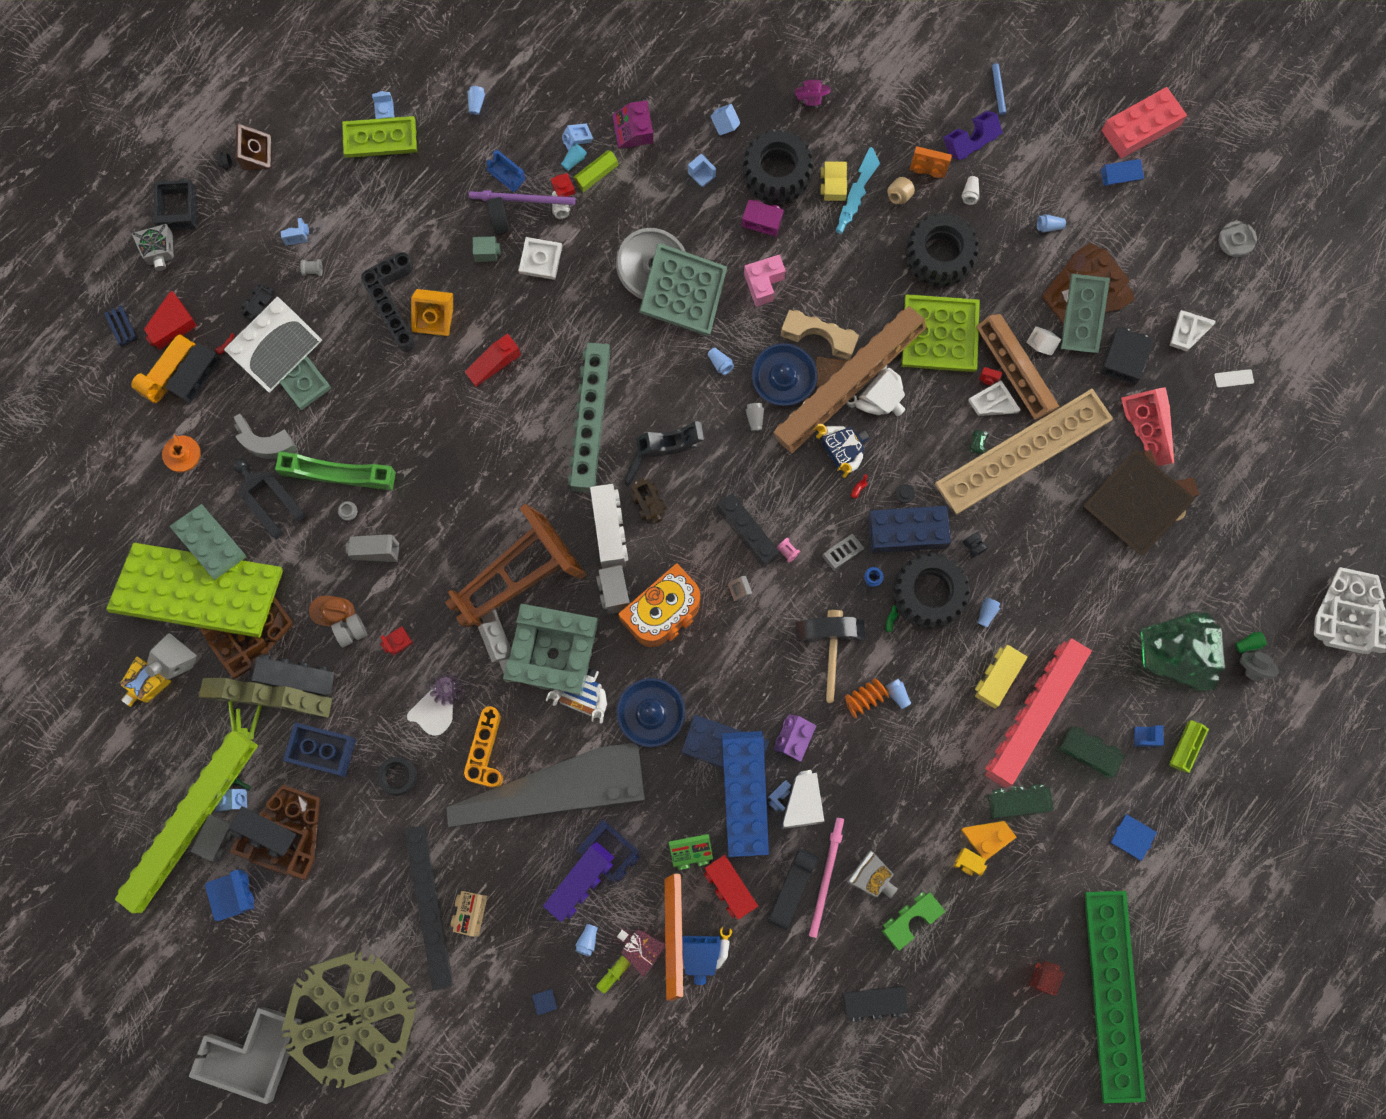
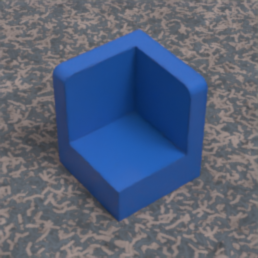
M1155 725L1152 727L1134 728V747H1161L1164 745L1163 726Z

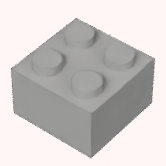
M622 565L599 569L600 575L596 576L599 592L603 591V594L600 595L603 610L607 609L608 615L621 612L630 604Z

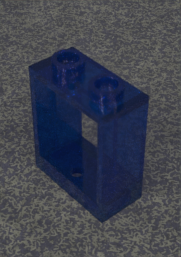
M602 820L577 851L583 856L589 847L608 830L632 851L613 875L610 872L604 874L613 883L616 880L619 882L626 875L624 870L629 864L633 866L640 858L638 856L639 851L608 823Z

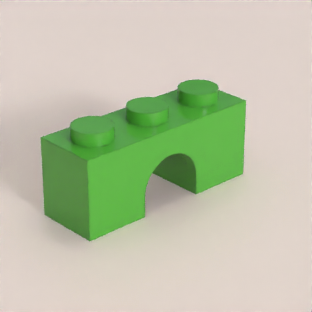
M921 892L914 898L915 903L909 907L907 904L898 912L900 915L895 920L890 918L883 924L885 928L882 932L896 950L900 951L915 938L909 930V921L913 917L919 916L927 924H931L946 912L930 892L926 894Z

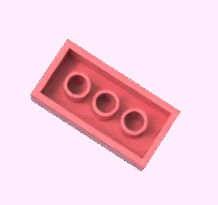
M1168 87L1109 118L1101 131L1122 159L1181 126L1187 114Z

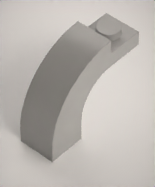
M241 414L234 416L236 421L234 426L239 433L235 437L253 455L265 459H277L279 452L294 453L298 451L285 429L271 437H258L253 434L247 421Z

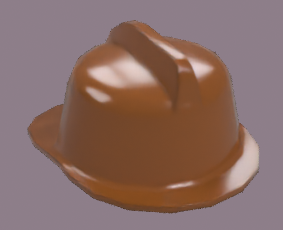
M328 595L317 597L309 607L311 620L316 624L328 627L339 621L346 622L347 617L355 614L353 604L349 600Z

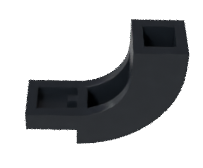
M694 421L675 431L665 433L647 432L636 438L639 456L644 457L681 453L697 447V443L704 440L701 422Z
M824 617L795 622L796 641L812 643L828 639L865 640L864 621L856 620L854 617Z

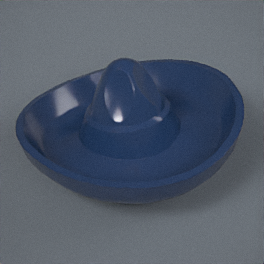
M780 343L767 347L758 355L752 369V381L755 390L765 401L778 406H789L801 402L813 392L817 383V368L813 359L804 350L792 344Z
M656 678L639 680L628 686L620 696L616 711L618 724L626 737L638 745L646 747L663 745L672 740L683 726L685 720L683 698L674 686L664 680Z

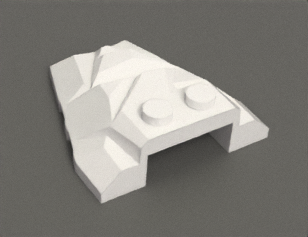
M1339 567L1315 616L1314 636L1319 640H1323L1325 646L1362 654H1369L1372 651L1386 653V610L1383 604L1385 597L1379 576Z

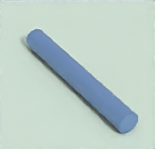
M996 63L992 65L998 110L999 115H1005L1006 107L999 64Z

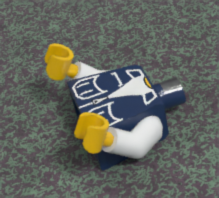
M818 424L813 429L819 432L816 438L822 437L821 444L837 467V471H844L843 477L845 478L850 472L858 469L863 459L864 447L862 443L868 441L869 436L865 430L855 434L851 427L845 428L844 426H824L823 424Z

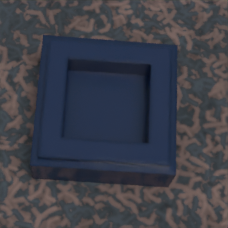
M552 989L532 995L537 1015L558 1009Z

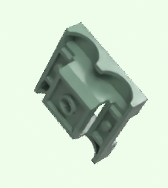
M521 604L510 658L507 660L503 680L508 683H524L544 690L565 691L582 697L598 619ZM537 630H538V635H537L536 644H535V648H534V652H533V656H532V661H531V664H529V663H530V659H531V655H532V651H533V646H534L535 638H536V633H537ZM553 649L559 652L558 657L550 659L548 653Z

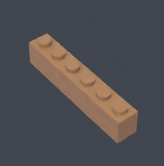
M1001 314L990 315L976 326L1035 420L1049 415L1060 407Z

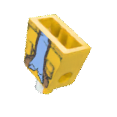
M139 657L135 658L121 682V686L128 690L121 700L130 707L137 699L148 703L171 682L159 673L154 677H150L145 670L148 663Z

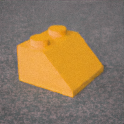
M416 289L411 297L412 332L448 336L453 313V293Z

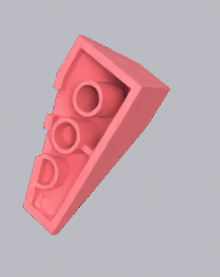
M1166 388L1122 397L1127 420L1131 421L1135 428L1134 432L1145 445L1144 449L1146 451L1152 450L1157 466L1174 463L1170 405Z

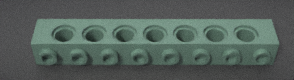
M587 342V349H583L582 359L585 360V366H581L580 377H583V384H579L578 389L581 401L577 402L576 413H579L578 420L575 419L574 431H577V435L572 440V449H575L574 456L571 455L570 467H573L572 474L568 475V485H571L572 491L591 493L590 487H594L596 484L610 360V344ZM594 361L600 363L597 367L591 366V363ZM591 379L598 380L594 385L588 383ZM588 397L596 398L594 402L586 401ZM588 414L594 416L591 420H585L584 417ZM585 432L592 434L589 438H583L582 435ZM583 450L590 452L588 456H581L580 453ZM581 468L588 470L584 475L579 474L578 471Z

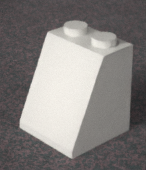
M811 770L801 771L794 779L781 825L782 829L824 822L817 773H812Z

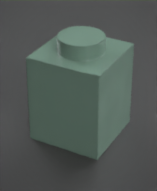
M473 237V256L475 262L497 261V254H500V243L496 242L495 237Z

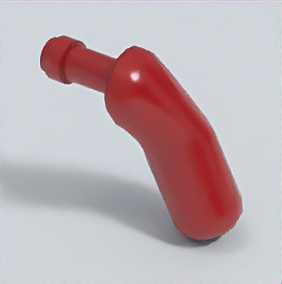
M230 334V338L223 345L215 349L217 355L226 352L224 349L233 341L234 334Z
M866 474L863 475V480L853 488L852 498H858L860 491L867 486L866 480L868 476Z

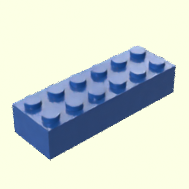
M762 731L722 733L729 857L769 855Z

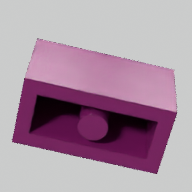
M748 200L742 218V227L776 237L784 210L776 205L769 206L763 204L759 200Z

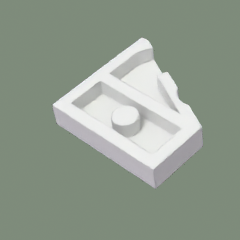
M1181 310L1178 314L1169 346L1188 351L1215 324V321Z
M1002 381L995 383L968 400L978 416L1017 414L1020 412V408Z

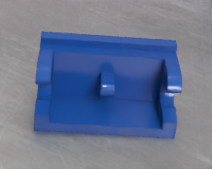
M496 149L493 152V160L490 161L488 159L486 162V170L514 193L526 180L524 171Z
M1141 159L1106 164L1100 169L1104 186L1144 179Z

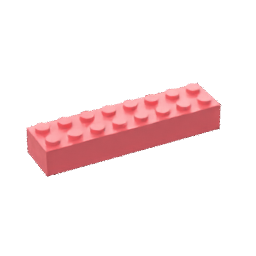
M1072 638L1058 645L1053 653L1056 656L1044 668L1046 673L1039 677L1034 685L1036 690L1027 696L1024 702L1027 704L1026 707L1022 710L1020 709L1015 716L1017 722L1008 728L1005 733L1006 740L1003 743L1000 742L996 748V757L990 759L985 767L987 770L986 777L1004 788L1013 785L1092 650Z

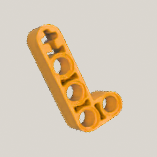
M182 335L176 336L147 376L140 373L134 377L131 383L132 388L151 402L158 403L168 391L165 388L168 379L176 373L179 364L186 359L189 350L196 344Z
M492 706L485 707L481 712L464 775L472 783L497 788L502 785L503 776L498 770L487 767L501 720L500 713ZM493 712V714L495 715V718H491L490 723H489V719L487 718V714H488V715H491V713ZM484 723L487 724V725H488V723H489L491 726H493V728H490L489 726L484 725ZM485 730L490 731V737L487 740H482L481 733ZM483 749L485 752L484 757L476 759V751ZM477 768L479 770L478 777L471 779L470 771ZM493 773H496L498 775V781L494 784H490L488 780L489 776Z

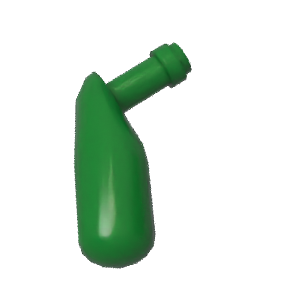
M895 605L892 606V611L886 620L885 630L887 632L893 631L894 621L898 616Z

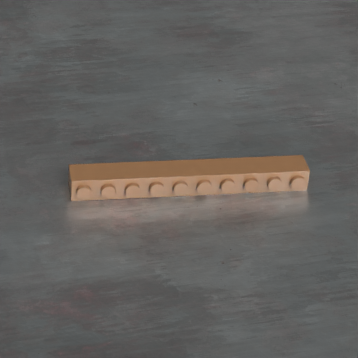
M910 306L900 311L891 323H887L878 335L873 336L870 342L865 347L859 349L851 360L846 361L843 368L834 373L828 382L821 385L813 396L807 398L798 410L793 411L784 423H780L774 431L776 440L790 453L797 450L817 431L813 429L818 424H824L926 329L925 319Z

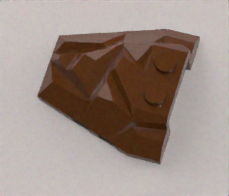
M1089 243L1075 252L1070 261L1042 295V298L1063 325L1071 274L1110 278L1105 313L1119 311L1135 300L1132 289L1128 286L1129 279L1106 249H1099L1093 243Z
M274 597L260 638L199 628L220 663L234 680L248 672L251 667L252 658L259 657V654L265 655L291 628L293 622Z
M282 785L258 814L296 834L283 858L279 856L276 859L268 855L267 849L263 847L257 849L249 845L250 841L245 838L241 840L236 838L230 853L248 860L252 864L282 875L306 880L314 863L320 798Z

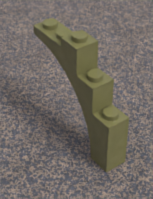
M203 678L199 694L200 698L214 701L278 708L324 718L329 717L332 698L303 692V690L286 686H270L257 682H241L228 678Z

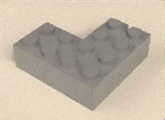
M267 1007L258 1008L244 1045L213 1034L205 1035L197 1054H207V1056L195 1058L189 1077L265 1104L272 1102L290 1055L287 1051L292 1050V1048H285L286 1044L291 1043L292 1038L289 1036L282 1037L284 1032H290L291 1030L288 1029L281 1032L286 1014ZM294 1017V1022L299 1025L302 1023V1019Z

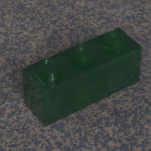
M1071 726L1067 728L1057 749L1109 778L1114 777L1125 755L1120 753L1121 750L1115 746L1110 745L1109 747L1103 744V740L1097 736L1091 737L1085 734L1086 731L1081 727Z
M1043 784L1031 785L1032 789L1024 790V786L1013 787L1010 792H1005L1004 789L992 790L993 794L987 795L991 819L1054 811L1050 786L1044 787Z

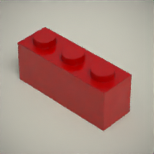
M725 855L705 868V878L709 884L714 883L717 887L715 893L720 901L725 900L728 904L726 910L732 919L736 917L739 920L758 907Z

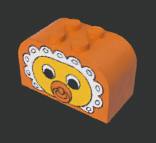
M676 563L618 614L620 622L642 645L658 647L668 639L672 641L678 636V631L682 627L687 628L693 622L692 619L700 608V590L690 576Z

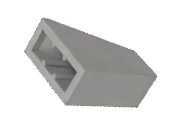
M393 535L350 537V541L346 544V554L352 560L398 562L399 543Z

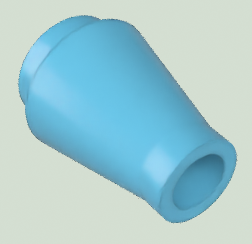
M576 143L574 146H571L561 165L569 171L585 159L586 151Z

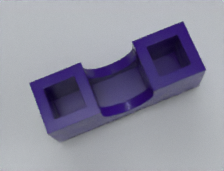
M987 110L972 119L974 132L970 137L968 132L961 129H956L943 137L948 154H951L954 159L963 160L968 154L981 149L986 143L997 139V136L1001 135L1003 131L996 113Z

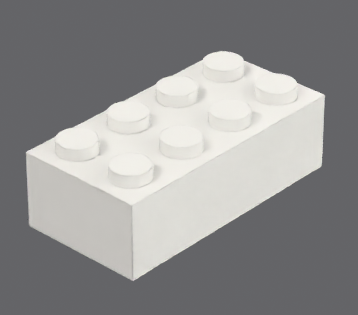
M613 484L590 487L602 569L619 565L625 567V561H628L626 545H622L626 540L624 528L619 525L623 524L621 508H617V506H620L618 489L614 490Z

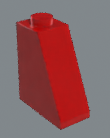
M173 291L169 292L144 328L148 335L145 337L151 346L155 345L159 350L169 345L176 336H183L197 327V324Z

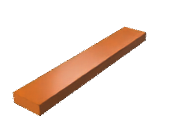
M673 874L665 878L667 1001H674L683 997L680 874Z

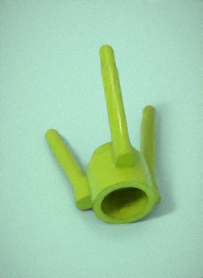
M228 702L232 731L241 732L249 739H254V731L262 706H258L250 732H248V728H241L239 708L236 709L235 724L233 704Z

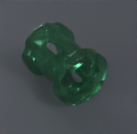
M982 430L973 431V442L969 450L978 454L986 453L985 444L986 439L989 438V433Z

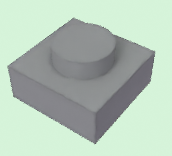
M741 576L728 583L734 601H740L752 594L746 576Z

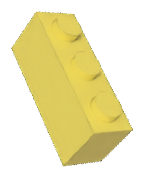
M1009 645L999 648L994 656L997 658L994 665L990 664L985 671L987 677L984 681L980 680L975 688L978 691L975 697L994 709L1000 705L1028 658Z

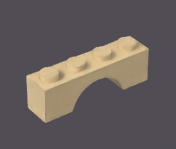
M789 310L781 330L782 337L796 342L811 334L823 336L831 344L832 354L846 360H851L859 335L851 329L845 330L839 328L834 323L822 322L817 317L805 316L798 310Z

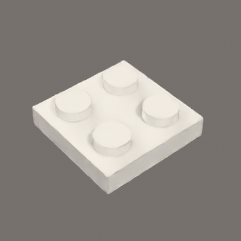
M526 237L519 274L555 280L562 243Z

